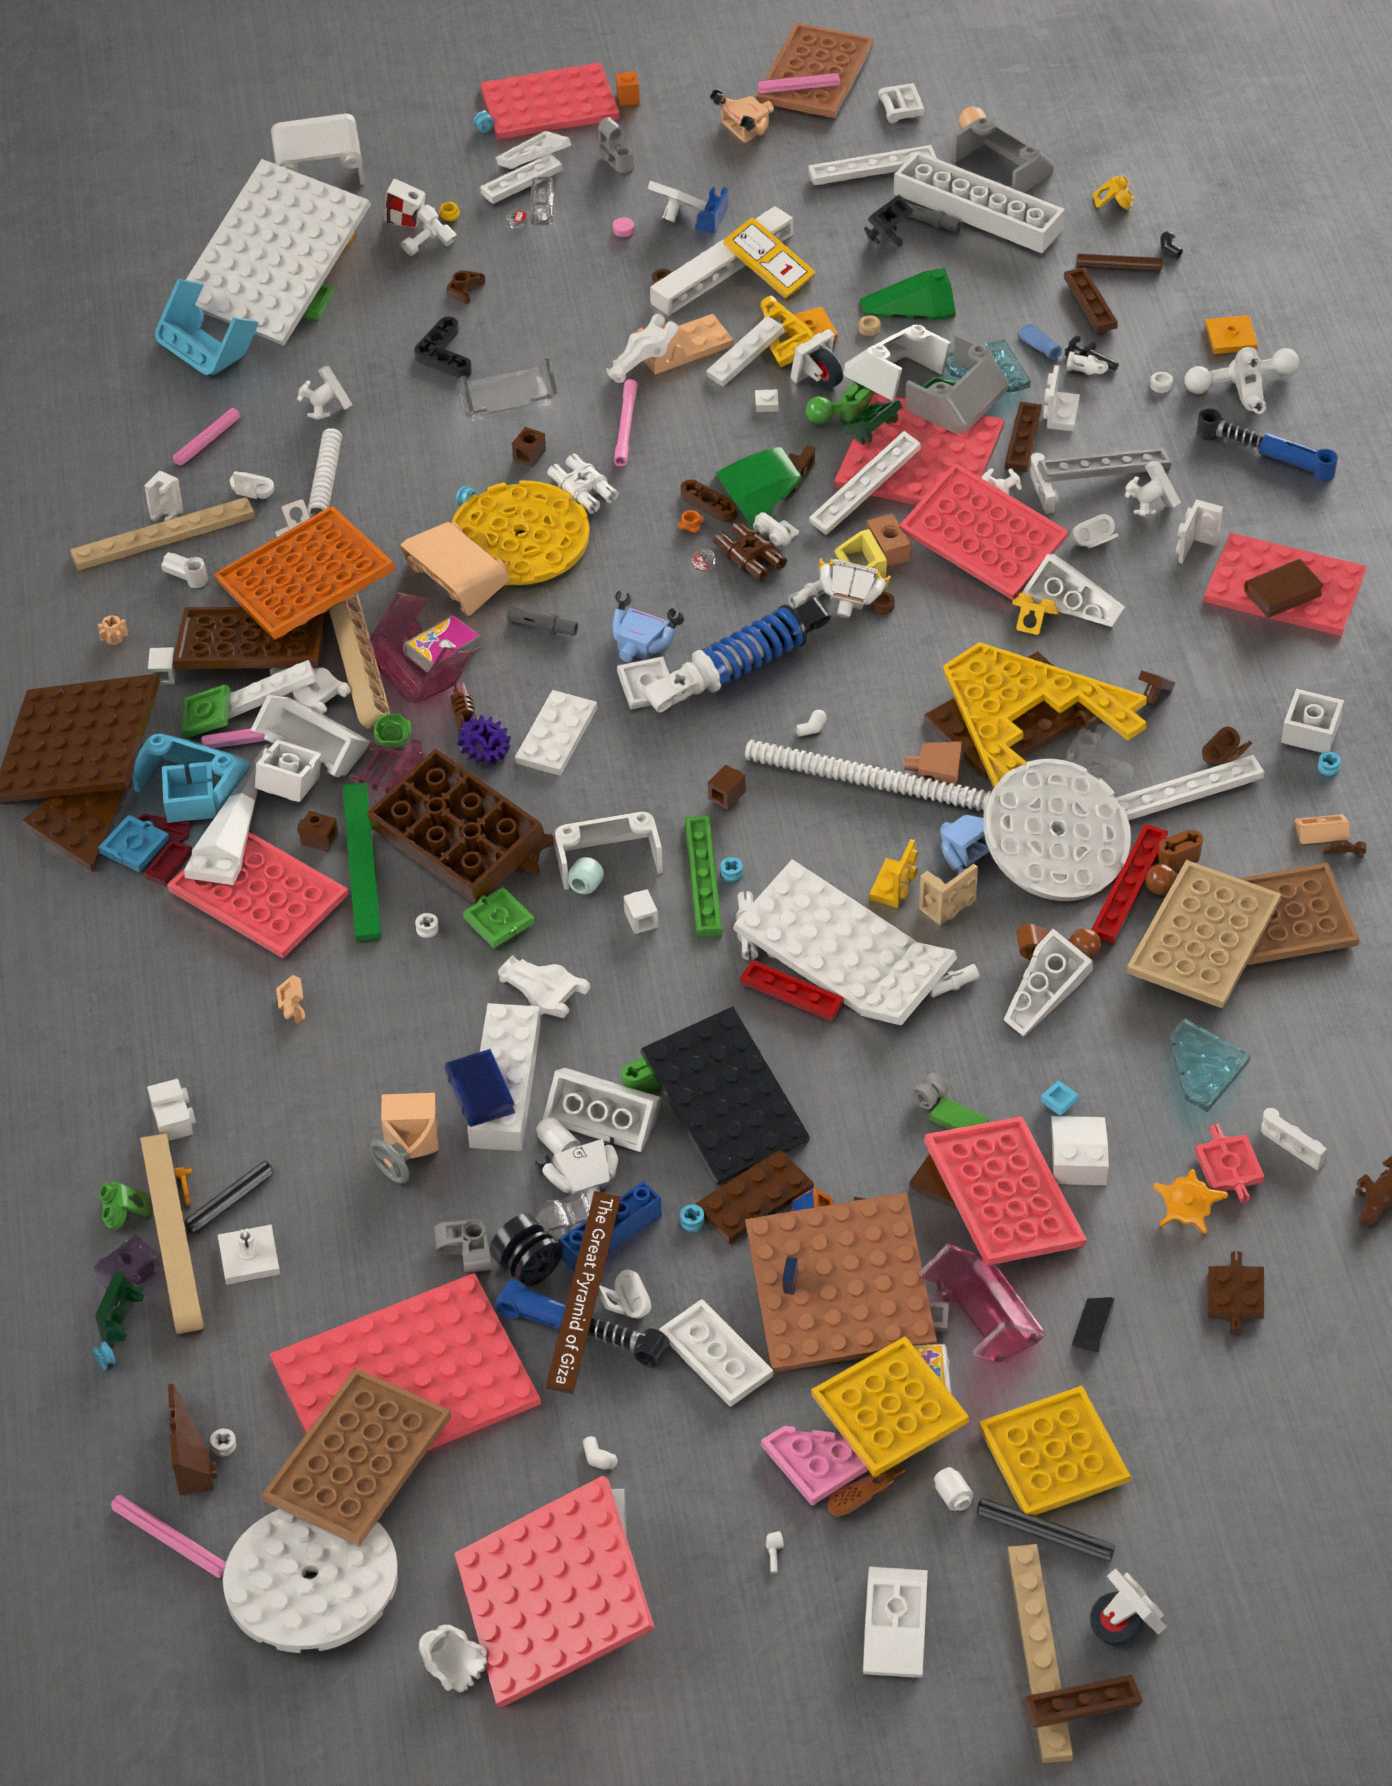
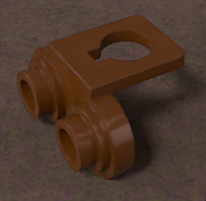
M1226 726L1220 729L1204 745L1202 757L1211 766L1229 763L1239 758L1251 746L1252 742L1248 741L1239 746L1240 736L1234 728Z

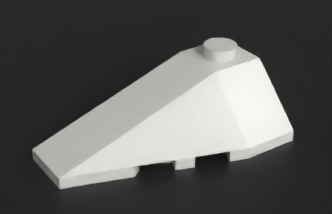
M1047 554L1022 592L1033 595V601L1036 604L1042 602V598L1054 600L1059 612L1113 627L1125 609L1124 605L1054 554Z
M1054 929L1036 946L1030 964L1025 970L1022 982L1004 1018V1021L1023 1037L1068 997L1093 971L1092 960Z

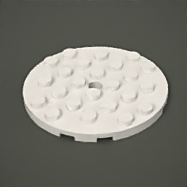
M1038 759L1029 761L1016 769L1013 768L994 787L984 811V835L988 849L998 867L1022 889L1036 896L1056 901L1085 899L1105 889L1120 873L1127 860L1131 844L1128 817L1124 807L1120 806L1114 797L1115 792L1101 778L1098 780L1086 772V768L1075 763L1058 759ZM1051 826H1060L1063 834L1057 836Z
M278 1509L254 1523L235 1543L226 1561L223 1575V1590L228 1609L234 1621L242 1631L259 1643L263 1641L276 1646L277 1650L301 1653V1649L313 1648L323 1651L357 1638L379 1620L383 1615V1609L388 1601L393 1599L396 1591L398 1561L392 1540L378 1521L359 1547ZM307 1570L308 1572L318 1573L313 1579L304 1578Z

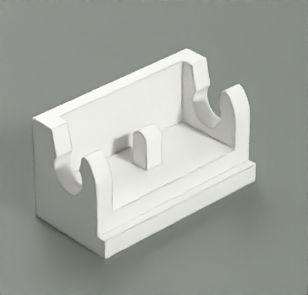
M159 470L144 487L150 519L157 521L162 515L167 514L168 516L164 519V521L176 518L184 510L178 478Z

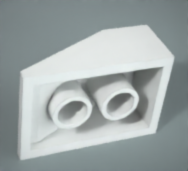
M1051 1116L1052 1174L1057 1184L1107 1185L1109 1162L1105 1117Z

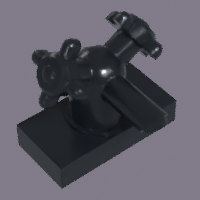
M897 195L870 215L868 221L874 228L872 230L867 226L864 228L867 237L876 244H879L880 241L877 236L886 233L897 247L902 246L903 240L895 232L897 230L896 225L913 212V209L900 195Z

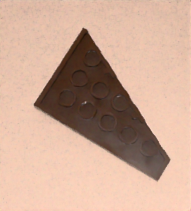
M129 782L128 788L49 797L22 820L23 827L92 872L96 868L95 863L100 854L98 847L110 835L115 816L120 812L121 803L125 800L131 784Z

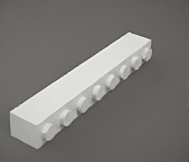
M776 206L756 218L761 225L781 242L793 235V217ZM723 239L650 287L651 304L670 316L746 266V264L722 244Z

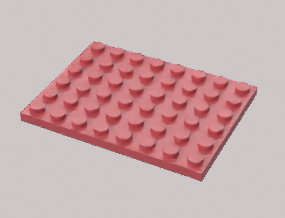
M475 1273L270 1353L271 1361L306 1434L354 1368L450 1410L451 1418L428 1450L541 1405L540 1397Z

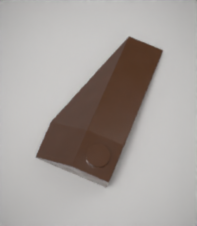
M174 1383L168 1384L172 1465L179 1494L214 1490L213 1479L218 1478L216 1461H210L208 1449Z

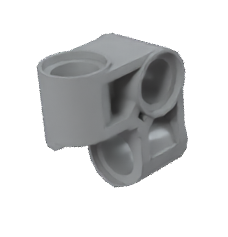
M612 118L603 119L598 126L599 150L603 159L610 163L619 173L631 172L634 169L633 150L625 142L623 128Z
M481 1220L441 1222L435 1226L436 1253L441 1255H463L464 1272L466 1273L492 1270L486 1227Z

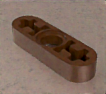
M686 480L681 484V498L684 501L722 522H731L736 519L737 505L734 501L696 480ZM705 499H713L714 502H712V503H705V502H703V500H705Z

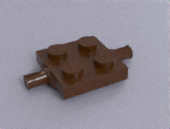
M1233 1251L1230 1254L1231 1265L1208 1266V1318L1229 1320L1230 1334L1235 1335V1326H1237L1238 1336L1242 1334V1321L1247 1319H1264V1267L1242 1266V1253L1237 1251L1236 1260V1254Z

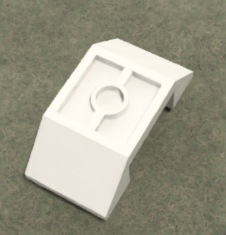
M869 1567L863 1674L922 1678L927 1570Z

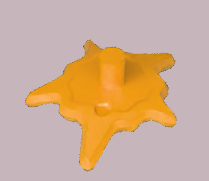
M1191 1169L1185 1178H1176L1171 1185L1153 1184V1189L1162 1195L1167 1207V1214L1159 1224L1161 1227L1173 1220H1178L1184 1225L1193 1224L1203 1234H1207L1204 1218L1210 1215V1206L1213 1202L1228 1197L1227 1192L1208 1189L1204 1182L1197 1180L1194 1169Z

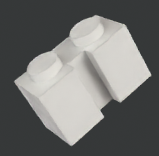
M178 1079L148 1086L149 1098L159 1133L167 1132L168 1141L193 1135L191 1124L196 1123L192 1107H186V1104L190 1103L186 1087L181 1088Z

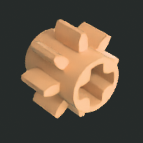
M110 615L103 619V624H98L101 641L106 640L110 645L119 644L123 641V636H128L125 619L120 620L119 617Z

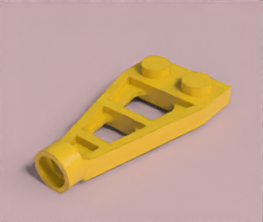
M769 296L764 298L760 304L764 318L769 316L776 321L784 316L787 320L781 324L784 327V333L791 329L798 333L780 343L778 337L770 344L772 354L782 368L794 361L795 349L800 344H805L813 339L814 334L806 324L778 303L774 297Z

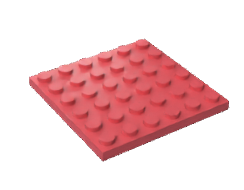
M874 392L868 406L892 400ZM896 396L895 400H900L903 406L897 412L898 421L896 423L891 422L890 424L884 422L877 429L871 431L872 442L869 444L861 445L855 437L853 438L834 480V488L841 489L905 431L921 443V449L876 489L871 496L917 506L954 463L959 464L981 478L985 474L1003 431L1005 419L983 415L967 432L955 434L906 411V398Z
M601 1476L455 1553L480 1645L486 1648V1669L495 1701L500 1707H504L655 1629L611 1486L605 1476Z

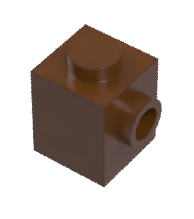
M726 764L708 781V799L727 810L746 792L745 775Z
M309 811L306 817L300 820L297 828L301 845L325 852L330 850L339 835L336 818Z

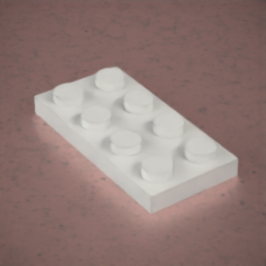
M552 690L515 756V764L561 776L597 710V702Z
M919 942L909 946L904 956L895 963L888 975L880 981L877 988L858 1007L860 1016L902 1025L956 961L957 955L955 950Z
M703 1299L659 1328V1331L669 1338V1345L730 1407L773 1377V1369Z

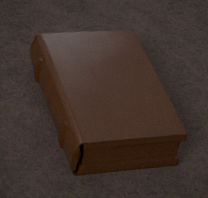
M1297 559L1245 581L1244 592L1264 615L1270 618L1322 596L1321 587H1323V583L1301 559Z

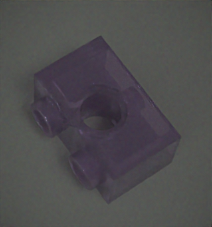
M137 1234L129 1240L122 1242L115 1251L100 1259L94 1266L97 1281L106 1290L116 1271L125 1273L127 1282H132L139 1286L161 1268L157 1252Z

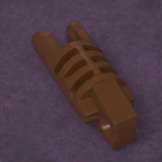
M455 683L453 695L450 696L458 733L465 721L469 723L471 717L478 720L472 695L467 693L464 683Z

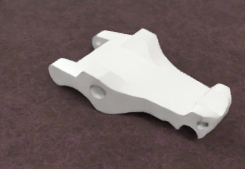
M660 314L653 315L651 322L645 330L630 335L626 350L617 360H613V367L611 369L606 368L610 379L617 383H622L626 379V373L640 362L650 357H662L666 354L667 344L678 331V325L673 321H669L665 329H663L661 326L664 324L665 318Z
M270 668L269 671L272 676L286 669ZM314 668L316 682L291 692L293 700L323 715L327 712V708L324 705L336 694L346 697L351 693V689L347 683L338 681L329 670Z
M514 955L498 970L499 981L502 983L507 981L522 991L531 1006L540 1007V1016L545 1013L564 1018L569 1013V1008L564 1003L575 991L586 994L591 989V985L586 979L573 976L561 965L553 964L539 967L526 962L524 959L518 961Z

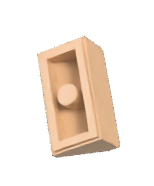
M1343 814L1294 820L1301 844L1343 841L1350 838V822Z

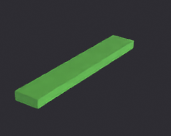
M710 816L685 817L697 938L722 936Z

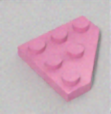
M783 1426L761 1440L762 1448L811 1506L868 1471L844 1437L835 1436L834 1432L812 1430L811 1433L797 1431L796 1427Z

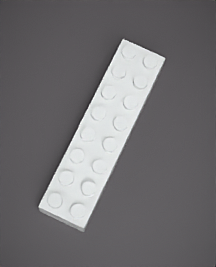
M918 151L894 174L895 195H900L904 199L937 212H945L948 216L962 219V222L1040 253H1043L1064 230L1065 209Z

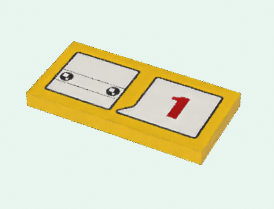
M753 217L726 237L722 243L785 299H788L815 276L816 272Z

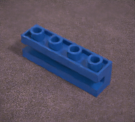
M645 1181L621 1196L608 1253L662 1217L661 1197ZM587 1220L559 1238V1243L563 1247L561 1259L573 1271H575Z

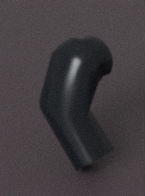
M1165 231L1160 236L1161 249L1177 259L1180 258L1183 249L1174 245V233Z

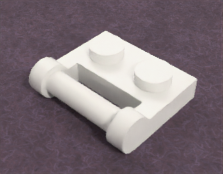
M914 83L882 88L877 93L879 100L884 104L889 123H896L899 119L924 115V107ZM891 97L896 98L899 109H894Z

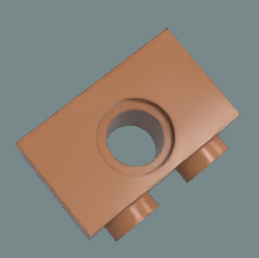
M893 513L867 520L866 530L870 529L887 559L886 567L910 561V551L913 549L911 539L905 536L899 527L901 522H897Z

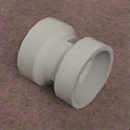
M930 1073L924 1078L923 1084H918L912 1089V1096L917 1104L929 1110L936 1104L938 1098H942L948 1093L949 1088L940 1075Z

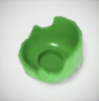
M400 713L385 714L379 717L374 725L375 739L385 748L397 749L402 747L411 735V722L406 720Z

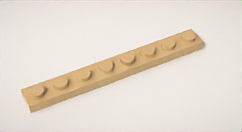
M247 497L76 547L70 549L77 570L80 571L254 519V511Z
M1037 1544L1008 1547V1558L1031 1695L1061 1689ZM1067 1722L1037 1728L1042 1764L1072 1761L1073 1753Z

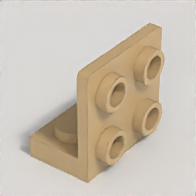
M975 864L971 865L947 884H944L942 879L935 877L927 870L920 876L919 909L940 926L947 920L953 919L960 910L972 905L976 900L978 867Z

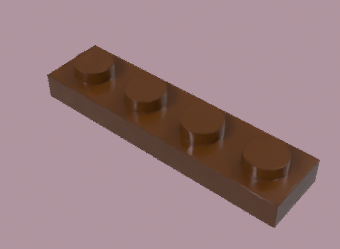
M1082 267L1065 271L1064 280L1096 333L1117 329V319L1086 268Z
M1019 402L1006 456L1005 470L1028 471L1042 412V404Z
M1132 1675L1025 1696L1022 1701L1033 1729L1139 1707L1143 1702Z

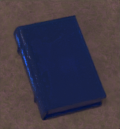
M491 1049L452 1060L445 1064L448 1082L454 1090L462 1109V1114L465 1116L470 1127L515 1114L513 1098Z

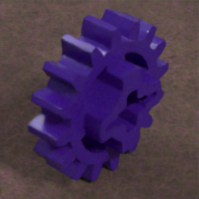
M480 715L479 720L471 717L469 723L466 721L463 723L457 736L459 737L457 745L462 746L460 753H467L466 760L468 761L472 758L475 759V765H478L480 761H483L485 766H488L489 761L496 765L499 759L503 760L510 748L511 736L506 735L508 729L500 728L501 721L493 723V717L491 716L488 720H484L483 715Z

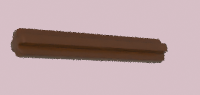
M1079 253L1077 254L1076 265L1079 267L1161 271L1163 259Z

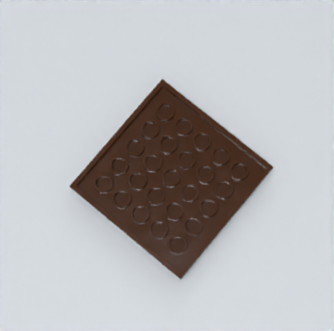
M157 674L27 690L0 769V803L128 788L161 681Z

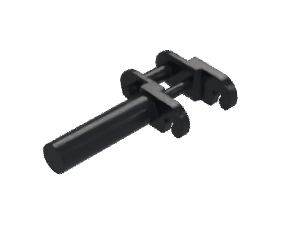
M1079 335L1070 340L1069 346L1064 350L1065 356H1069L1070 351L1074 352L1075 355L1095 356L1098 360L1105 361L1108 364V368L1116 371L1119 366L1118 362L1093 351L1096 349V343L1094 342L1083 349L1076 346L1077 342L1079 343L1081 339Z

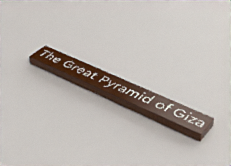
M594 1191L546 1389L574 1394L621 1196Z

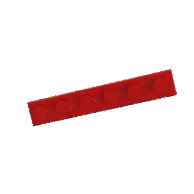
M1144 824L1092 927V930L1097 932L1101 940L1115 944L1146 882V874L1157 860L1159 844L1163 839L1168 838L1169 831Z

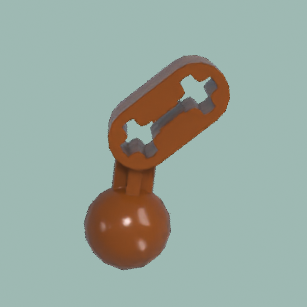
M1186 830L1165 838L1160 842L1157 865L1149 869L1145 878L1146 886L1152 893L1158 896L1167 895L1177 878L1175 870L1182 868L1186 860L1195 863L1200 859L1203 844L1202 834L1195 830Z
M1034 924L1020 926L1016 931L1020 955L1031 960L1036 946L1050 931ZM1090 928L1078 929L1070 936V939H1067L1090 959L1094 958L1101 948L1100 937L1097 932Z

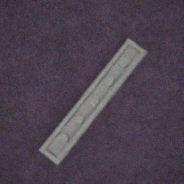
M1164 448L1040 460L1038 461L1037 468L1045 482L1147 472L1145 465L1152 461L1160 462L1163 469L1167 470L1171 468L1172 462Z

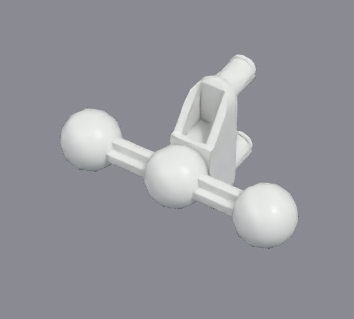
M1245 347L1236 354L1235 359L1227 368L1209 371L1205 367L1195 366L1189 369L1185 374L1184 383L1189 392L1203 394L1210 389L1212 384L1232 381L1236 384L1242 405L1249 411L1261 414L1266 410L1261 374L1275 372L1280 376H1290L1299 368L1300 360L1298 354L1288 348L1276 351L1271 359L1261 360L1254 348Z

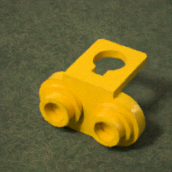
M1114 175L1093 193L1096 207L1101 208L1114 196L1124 209L1128 210L1132 207L1135 197L1128 189L1130 185L1129 180L1124 175ZM1105 190H1109L1106 196L1102 200H1100L1099 197L1101 193Z
M1019 593V597L1013 599L1012 605L1021 607L1016 629L1039 635L1044 613L1058 615L1059 609H1057L1058 606H1055L1056 601L1042 598V602L1036 604L1033 601V595ZM1030 610L1035 611L1034 616L1037 619V623L1033 628L1026 627L1023 622L1024 617L1030 613Z

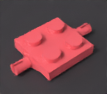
M1219 1124L1209 1127V1131L1213 1140L1195 1146V1154L1211 1190H1235L1240 1203H1244V1200L1248 1202L1250 1196L1246 1187L1264 1183L1265 1177L1246 1134L1236 1137H1225Z

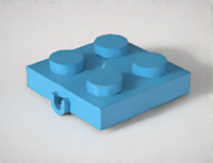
M128 815L98 848L100 854L140 873L169 841V835L155 828L153 823L148 820L143 822Z

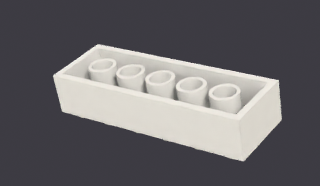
M490 1003L487 1005L478 1065L488 1062L492 1063L504 1090V1099L509 1102L512 1111H506L499 1118L473 1125L469 1118L467 1128L469 1148L522 1151L541 1029L539 1006Z

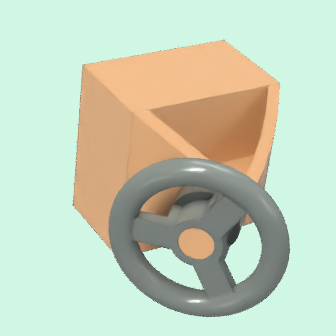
M435 1093L382 1095L381 1123L384 1141L374 1139L370 1143L369 1148L371 1156L379 1169L396 1183L404 1184L409 1180V1170L405 1163L409 1158L428 1155L439 1150V1119Z

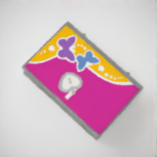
M451 615L405 642L403 651L406 657L433 677L480 648L479 639L481 635L456 616Z

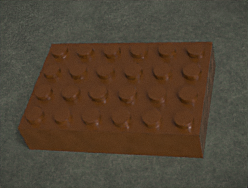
M437 748L429 753L367 812L372 830L473 904L478 903L481 896L485 895L487 897L546 840L540 821Z

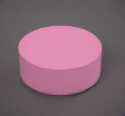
M625 217L616 219L613 222V233L618 237L632 235L634 233V222Z

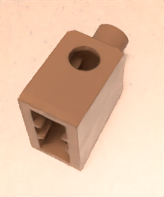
M962 742L924 743L921 746L920 757H905L904 770L918 771V778L923 776L925 780L932 778L934 782L935 780H940V783L946 781L948 785L954 783L955 786H958Z

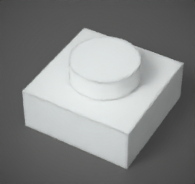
M777 389L755 390L756 412L779 411Z

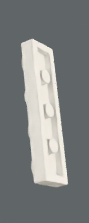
M552 154L545 155L480 186L481 194L494 204L563 171L562 163Z
M769 316L765 317L706 370L707 377L724 387L784 333L783 325Z
M307 660L268 678L252 683L245 688L231 692L228 719L263 705L267 695L284 696L316 682L310 661Z

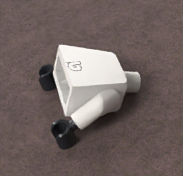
M610 1137V1143L607 1144L603 1142V1139H598L588 1144L555 1153L552 1160L553 1164L549 1155L544 1156L546 1162L543 1164L538 1163L537 1160L535 1161L537 1172L540 1175H545L551 1183L564 1193H569L572 1198L585 1195L590 1208L594 1191L600 1192V1190L607 1188L610 1180L615 1177L618 1156L614 1148V1138Z

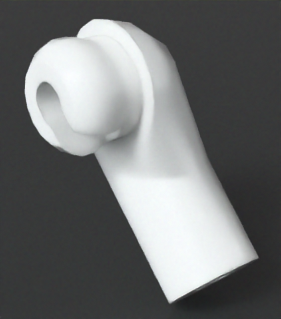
M815 710L812 712L808 723L796 725L798 737L819 733L827 721L826 713L822 710Z
M587 1437L583 1440L587 1462L590 1466L602 1470L614 1469L616 1467L617 1457L608 1451L599 1449L595 1437Z

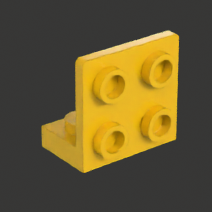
M910 839L900 861L889 858L885 859L869 893L870 901L898 908L901 900H906L910 888L909 883L910 881H915L918 867H915L919 853L915 850L916 840Z

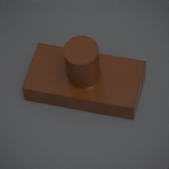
M1141 670L1138 678L1148 683L1143 695L1147 697L1148 703L1154 705L1161 689L1172 691L1176 683Z

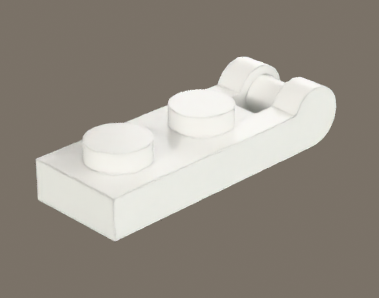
M1034 453L1031 456L1030 476L1045 514H1051L1055 512V503H1058V493L1056 489L1052 488V482L1044 481L1037 468L1038 461L1045 460L1044 455Z
M1267 1108L1263 1112V1122L1261 1125L1263 1135L1317 1171L1325 1164L1327 1148L1319 1141L1313 1140L1297 1126L1291 1125L1280 1118L1279 1112L1276 1109Z

